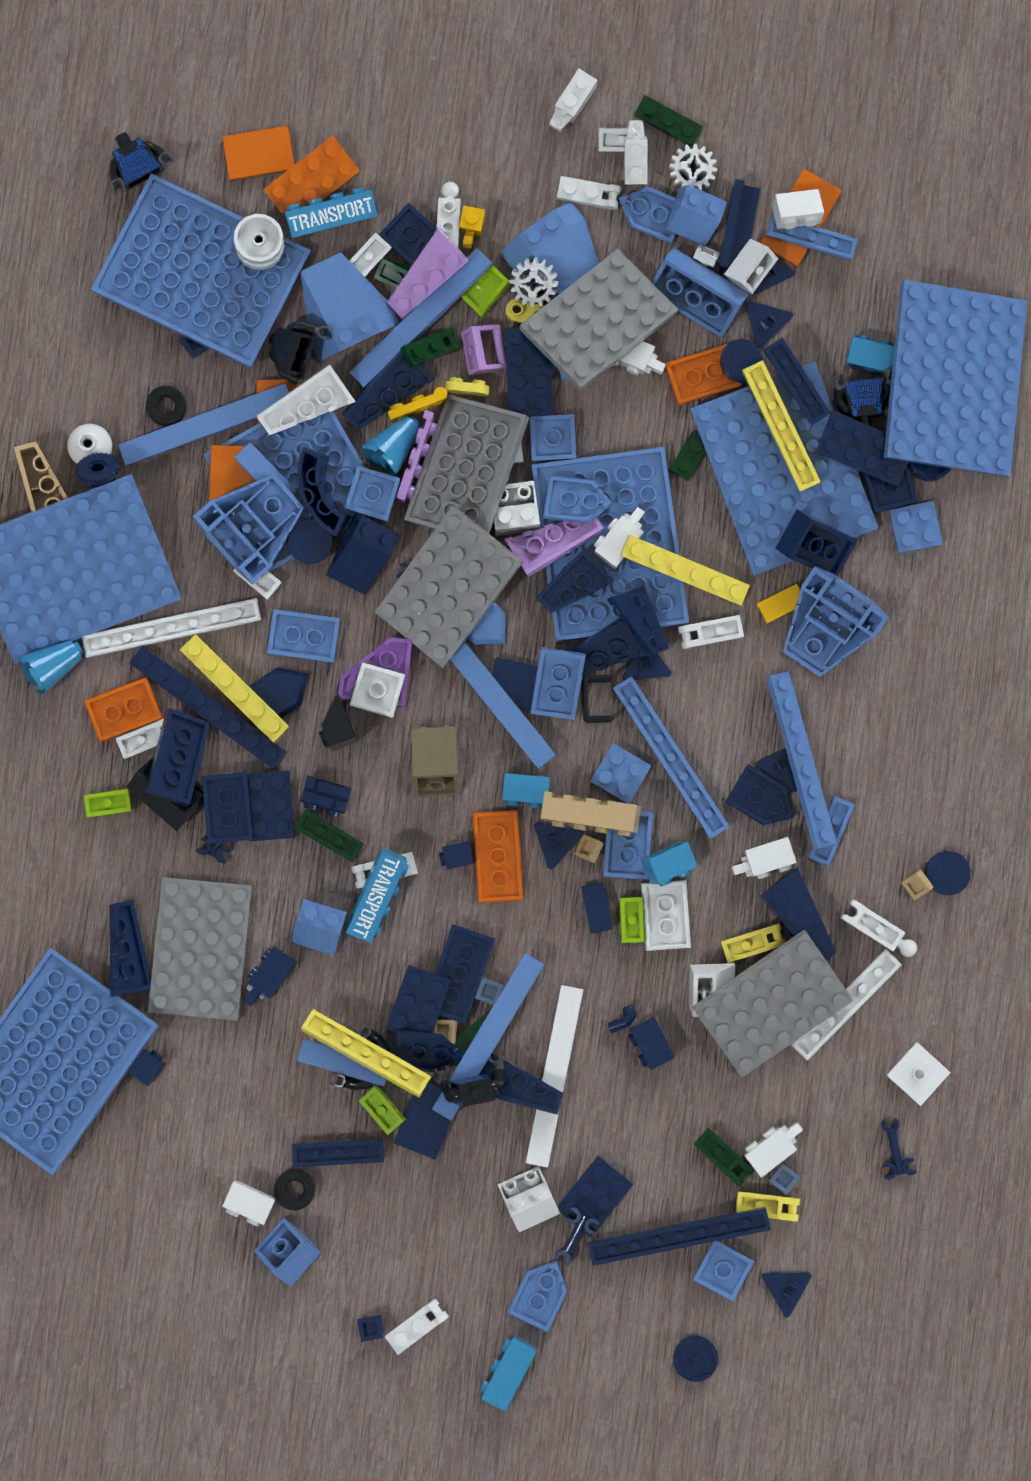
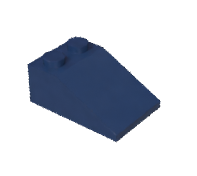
M796 509L775 549L789 559L812 569L818 567L838 576L858 540Z
M354 515L326 576L365 595L390 558L400 535L362 515Z

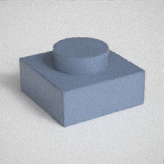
M482 977L475 999L494 1005L504 985Z
M781 1163L768 1181L787 1195L800 1176Z

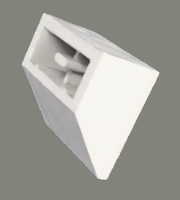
M534 481L506 484L494 518L496 536L540 529Z
M735 963L690 965L689 1008L693 1017H698L692 1008L694 1005L735 978Z
M539 1166L498 1184L518 1232L560 1214Z

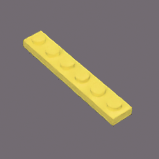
M763 360L743 369L742 373L799 492L820 483L821 481Z
M631 535L627 536L620 556L740 606H742L750 586Z
M196 634L180 649L274 744L290 729Z
M314 1009L301 1027V1031L418 1098L431 1079V1076Z

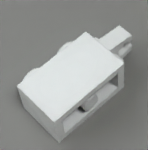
M578 69L555 104L550 126L561 132L569 122L573 124L597 88L598 80L583 70Z
M630 120L627 136H624L625 184H647V137L644 134L642 120Z
M643 341L613 366L620 364L626 367V371L634 375L639 373L642 375L644 373L650 374L651 371L662 375L666 364L656 360L657 355L653 353L655 346Z
M637 507L631 516L626 513L619 520L615 517L608 526L610 531L606 537L601 535L594 544L596 547L594 554L616 569L624 559L620 554L627 536L631 535L640 539L643 535V531L640 529L642 525L639 523V520L645 512Z
M786 837L745 850V857L741 858L742 864L731 868L734 875L745 872L747 877L757 875L759 880L771 876L770 871L779 869L780 873L793 869L791 864L797 862L789 838Z
M798 1122L788 1129L785 1125L776 1129L771 1127L763 1134L764 1138L760 1142L753 1141L745 1148L747 1152L743 1155L762 1178L797 1150L793 1145L797 1142L794 1137L803 1129Z

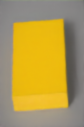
M797 584L756 604L766 624L795 610L800 594Z

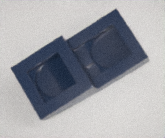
M600 882L581 886L591 934L613 930L604 883Z

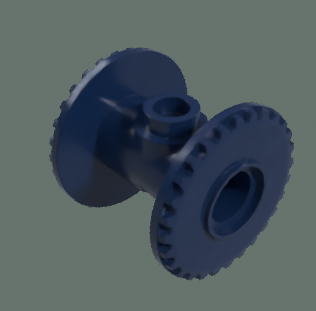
M96 453L83 457L75 468L77 478L83 483L90 484L83 492L115 480L120 471V464L117 458L107 453Z

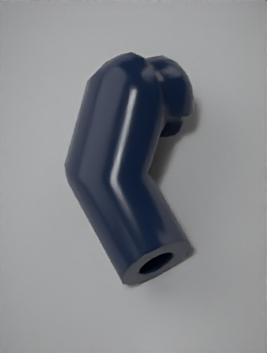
M633 1005L622 1009L625 1016L608 1023V1029L611 1033L627 1028L637 1017V1011H635Z

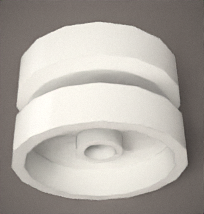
M253 214L245 217L237 225L234 232V244L238 258L245 266L255 270H265L273 267L280 261L284 253V239L281 227L274 218L265 214Z

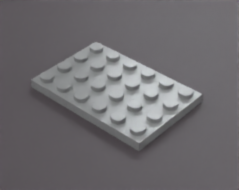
M617 249L523 322L519 329L581 391L673 318L679 309Z
M448 394L404 520L435 530L450 508L455 506L487 533H490L529 417L524 414Z
M452 506L375 610V613L405 638L411 639L416 647L444 668L523 564V561L457 507Z
M162 877L148 1012L239 1021L252 886Z
M803 930L692 1008L740 1076L744 1077L853 1002V999L807 932Z

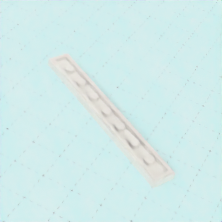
M254 598L96 632L91 635L82 636L85 656L90 658L137 648L142 645L146 646L262 621L258 600Z
M561 985L542 1078L543 1082L561 1092L564 1089L583 989ZM536 1110L526 1163L548 1168L558 1115Z

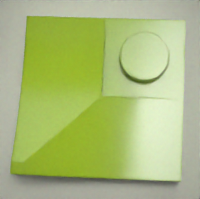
M492 266L461 298L483 319L511 283L500 271Z

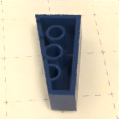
M798 868L793 869L760 896L792 937L805 930L826 961L836 954L835 948Z

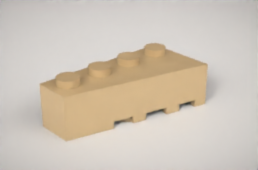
M36 441L14 447L31 512L68 498Z
M544 791L541 819L552 822L551 826L565 828V824L574 825L573 829L587 831V827H592L598 833L608 834L609 830H615L617 835L630 837L631 833H638L641 807L613 801L603 802L593 798L581 799L580 797L565 794L558 796L552 792Z

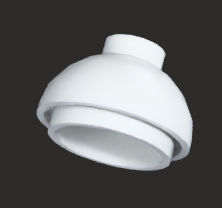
M83 424L74 429L69 436L67 444L68 453L76 464L83 457H87V455L96 453L111 454L112 440L103 427L96 424ZM91 440L92 445L86 448L84 442Z

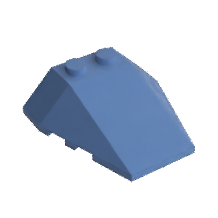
M573 202L548 213L520 233L500 252L512 271L513 269L518 270L517 264L519 262L524 265V261L527 258L530 260V263L537 257L538 263L546 260V267L552 265L551 273L558 274L553 280L559 282L557 287H553L557 291L556 294H549L552 299L599 264L586 221ZM530 269L525 270L521 276L528 275ZM540 270V273L544 277H547L545 273ZM535 278L531 279L530 282H533V286H537L538 283L535 282ZM548 288L541 289V291L545 293Z
M341 252L301 271L307 322L316 324V327L326 325L333 328V330L325 329L324 335L331 337V339H322L318 334H314L316 340L313 350L319 362L399 324L393 308L387 303L383 295Z
M273 474L209 501L192 517L203 534L230 565L251 584H254L271 568L273 561L304 507L280 479Z
M814 567L801 586L783 653L821 677L866 642L877 636L889 616L872 599L838 576Z

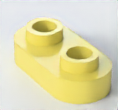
M513 299L506 306V316L510 321L522 324L544 306L535 304L534 307H531L528 301L523 305V300ZM518 306L521 308V311L514 313L513 308Z
M450 378V381L445 382L447 393L478 397L489 396L490 387L485 385L486 382L482 380H472V383L463 382L464 379Z

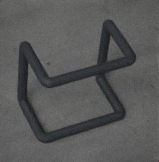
M586 675L582 682L584 722L610 723L613 721L614 717L612 715L589 716L588 683L611 682L612 675Z

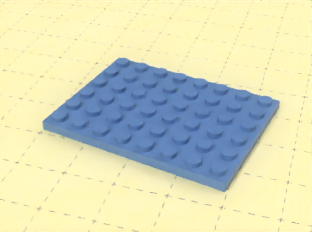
M151 173L99 272L91 292L252 369L311 254V250L283 237L284 253L280 261L273 267L265 270L251 269L245 266L238 258L234 244V232L239 222L244 219L243 217Z
M910 280L901 281L884 458L1003 477L1011 476L1027 308L1026 300Z
M816 362L801 366L830 412L834 411ZM779 375L772 377V381L821 481L799 492L749 386L689 409L753 576L794 561L775 548L796 509L852 537L878 529L857 470L815 453L830 414L811 426Z
M664 447L531 465L540 529L551 523L563 522L560 520L543 519L550 476L594 480L601 491L613 503L612 506L597 516V519L604 528V532L546 566L549 584L584 550L615 581L552 613L556 642L591 637L620 619V612L615 605L611 606L607 599L640 587H645L661 627L689 624L684 582L626 558L614 569L594 554L596 549L594 544L601 535L606 537L610 531L608 526L616 517L619 520L626 513L631 516L636 508L639 507L645 512L639 520V523L642 525L640 529L643 531L640 539L680 556Z
M132 473L0 524V631L14 664L20 662L18 658L23 655L69 640L73 642L83 638L82 636L91 635L182 599Z
M49 948L0 1018V1137L48 1173L55 1176L160 1025L120 996L110 997L109 988L53 948Z

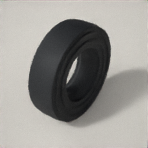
M160 386L155 388L147 397L146 411L150 419L156 424L170 426L178 423L184 417L186 400L183 394L175 387ZM167 397L174 401L175 408L170 414H162L158 411L157 405L162 398Z
M291 1169L282 1173L276 1180L274 1195L277 1202L285 1209L301 1210L307 1207L313 1200L315 1184L306 1172L299 1169ZM291 1181H298L303 1186V1194L297 1199L290 1198L286 1193V1186Z

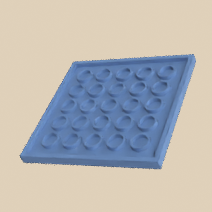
M333 411L303 421L272 435L268 434L260 422L221 444L223 446H246L251 442L297 490L293 495L304 509L295 525L303 520H314L308 508L305 507L299 491L298 463L303 447L329 456L326 468V482L329 493L337 506L351 515L345 529L348 528L354 515H362L344 508L357 465L364 468L365 466ZM211 451L204 454V457L211 467ZM289 535L269 569L270 572L294 559L288 546Z

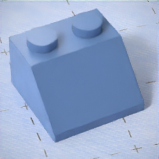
M683 186L679 188L665 230L706 246L722 219L727 201L693 186Z
M303 899L291 942L335 956L348 913Z
M285 1217L254 1250L270 1271L290 1287L321 1254L318 1248Z

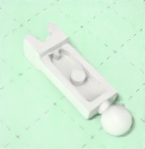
M449 181L443 184L441 189L445 198H438L437 228L439 227L458 247L461 199H455L459 188L454 182Z
M852 899L850 901V905L856 911L855 915L850 917L844 914L841 915L840 919L892 952L898 946L903 956L911 957L916 954V943L911 939H902L905 934L904 931L856 900Z

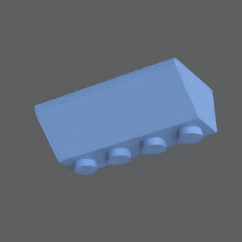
M674 247L663 260L652 281L679 309L678 312L721 338L728 330L749 295L748 292Z

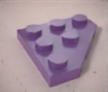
M388 638L378 648L340 676L338 695H340L342 700L351 701L363 662L405 674L397 706L405 707L412 640Z

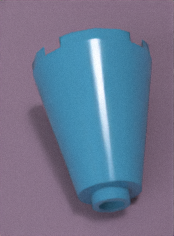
M412 416L402 417L362 446V454L374 468L377 465L383 469L381 473L395 477L416 441L420 428L419 421Z
M69 640L23 655L18 658V661L21 662L19 664L30 685H37L39 688L36 690V693L41 697L50 691L82 660L81 654H83V651L77 642L73 643Z

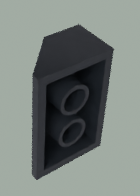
M340 695L334 697L321 724L323 731L319 732L323 745L326 748L329 747L331 751L357 743L344 702Z
M152 757L135 773L126 787L177 832L204 804L203 787L199 782H195L191 802L187 807L146 793L154 757Z

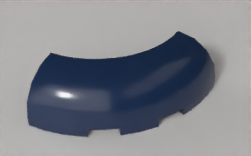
M303 447L298 463L299 491L304 505L322 528L335 536H339L346 528L351 515L339 508L329 493L326 482V468L329 456Z

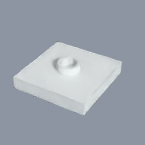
M362 662L350 706L393 718L405 674Z
M915 1042L886 1076L921 1106L951 1072L918 1042Z

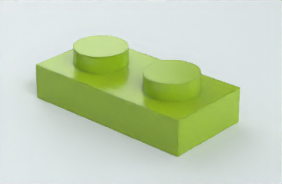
M129 789L84 795L87 818L132 812Z
M642 897L620 898L621 943L644 942Z
M378 1085L374 1086L359 1100L387 1135L391 1134L406 1120Z

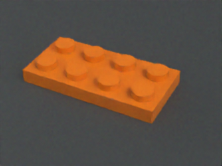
M331 136L266 186L263 191L283 216V212L288 211L287 206L300 203L301 207L309 205V200L317 198L324 200L359 173L360 170L336 138Z

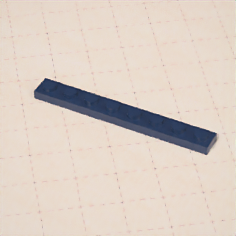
M143 645L129 664L273 770L287 753V751L276 743L274 744L268 737Z
M766 1207L591 1241L588 1242L592 1266L770 1231L771 1228Z

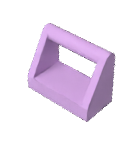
M500 325L471 326L461 332L468 375H478L507 369ZM493 332L498 364L486 365L481 340L482 333Z

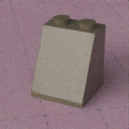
M443 725L435 728L421 726L411 729L414 796L459 795L456 727Z

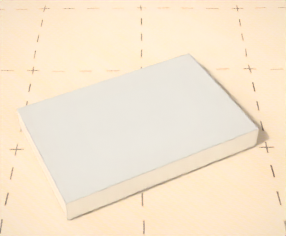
M686 880L672 881L661 887L659 884L641 883L646 951L691 948Z

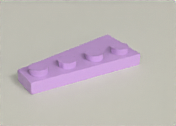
M438 227L429 242L422 249L418 258L411 265L405 277H403L389 297L387 303L403 319L468 262V258Z
M425 410L423 415L425 420L423 427L419 428L416 436V447H413L409 457V467L405 470L396 497L397 501L406 503L407 498H412L415 489L412 483L414 478H419L422 465H419L422 457L426 458L430 446L426 443L429 436L433 437L437 426L434 423V413Z
M596 517L589 523L569 521L556 524L551 523L545 525L544 528L535 531L530 530L522 533V535L513 538L511 536L504 540L511 552L523 561L521 567L527 577H530L604 532V528Z

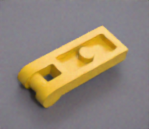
M438 387L435 389L434 394L426 397L419 395L412 398L411 403L404 405L402 402L391 406V410L388 411L391 423L398 421L404 416L409 417L445 403L447 390L444 387Z

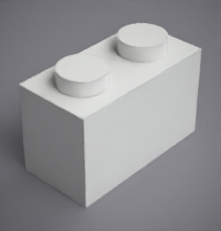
M819 189L775 194L772 203L777 229H793L798 226L812 227L820 224L824 215Z
M749 239L724 275L739 288L753 294L776 263L778 257L768 246Z
M234 1180L222 1207L227 1208L226 1213L238 1217L240 1214L247 1217L246 1221L248 1223L259 1226V1224L264 1225L276 1198Z

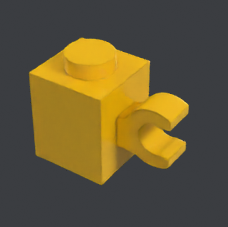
M463 205L459 224V233L465 234L463 248L472 249L474 236L481 237L485 220L484 209Z

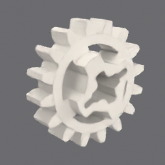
M694 144L693 149L685 145L684 152L678 149V157L672 156L671 160L674 163L669 165V169L674 170L670 173V178H676L674 185L681 184V187L690 185L699 190H702V186L708 189L710 186L708 181L714 182L715 177L712 174H716L718 169L712 167L717 162L716 159H710L713 153L708 152L706 154L705 146L701 150L697 149V144ZM686 156H690L687 161L680 162ZM699 157H701L706 163H703L699 159ZM694 161L696 171L694 172V176L692 177L690 167ZM680 174H684L688 181L683 179ZM705 175H706V177H705L704 179H702L701 181L696 182V180H697L700 176H705Z
M535 257L533 262L530 263V260L527 258L524 261V265L520 262L517 264L518 270L513 269L511 274L515 278H511L509 283L515 284V286L511 288V292L517 291L518 294L515 299L523 298V305L529 301L531 307H534L536 302L543 306L544 299L547 302L551 301L552 298L549 294H556L557 291L553 287H557L559 282L553 279L558 274L551 273L553 266L546 267V260L538 263V259ZM530 269L528 275L521 276L525 270ZM540 270L544 272L547 277H544L540 273ZM532 278H535V282L538 283L537 286H533V282H530ZM548 288L544 294L538 296L541 289Z

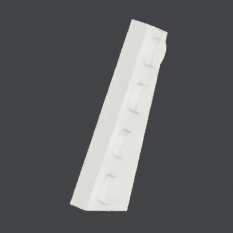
M329 364L256 417L268 434L272 435L321 414L331 412L347 404H352L355 400Z

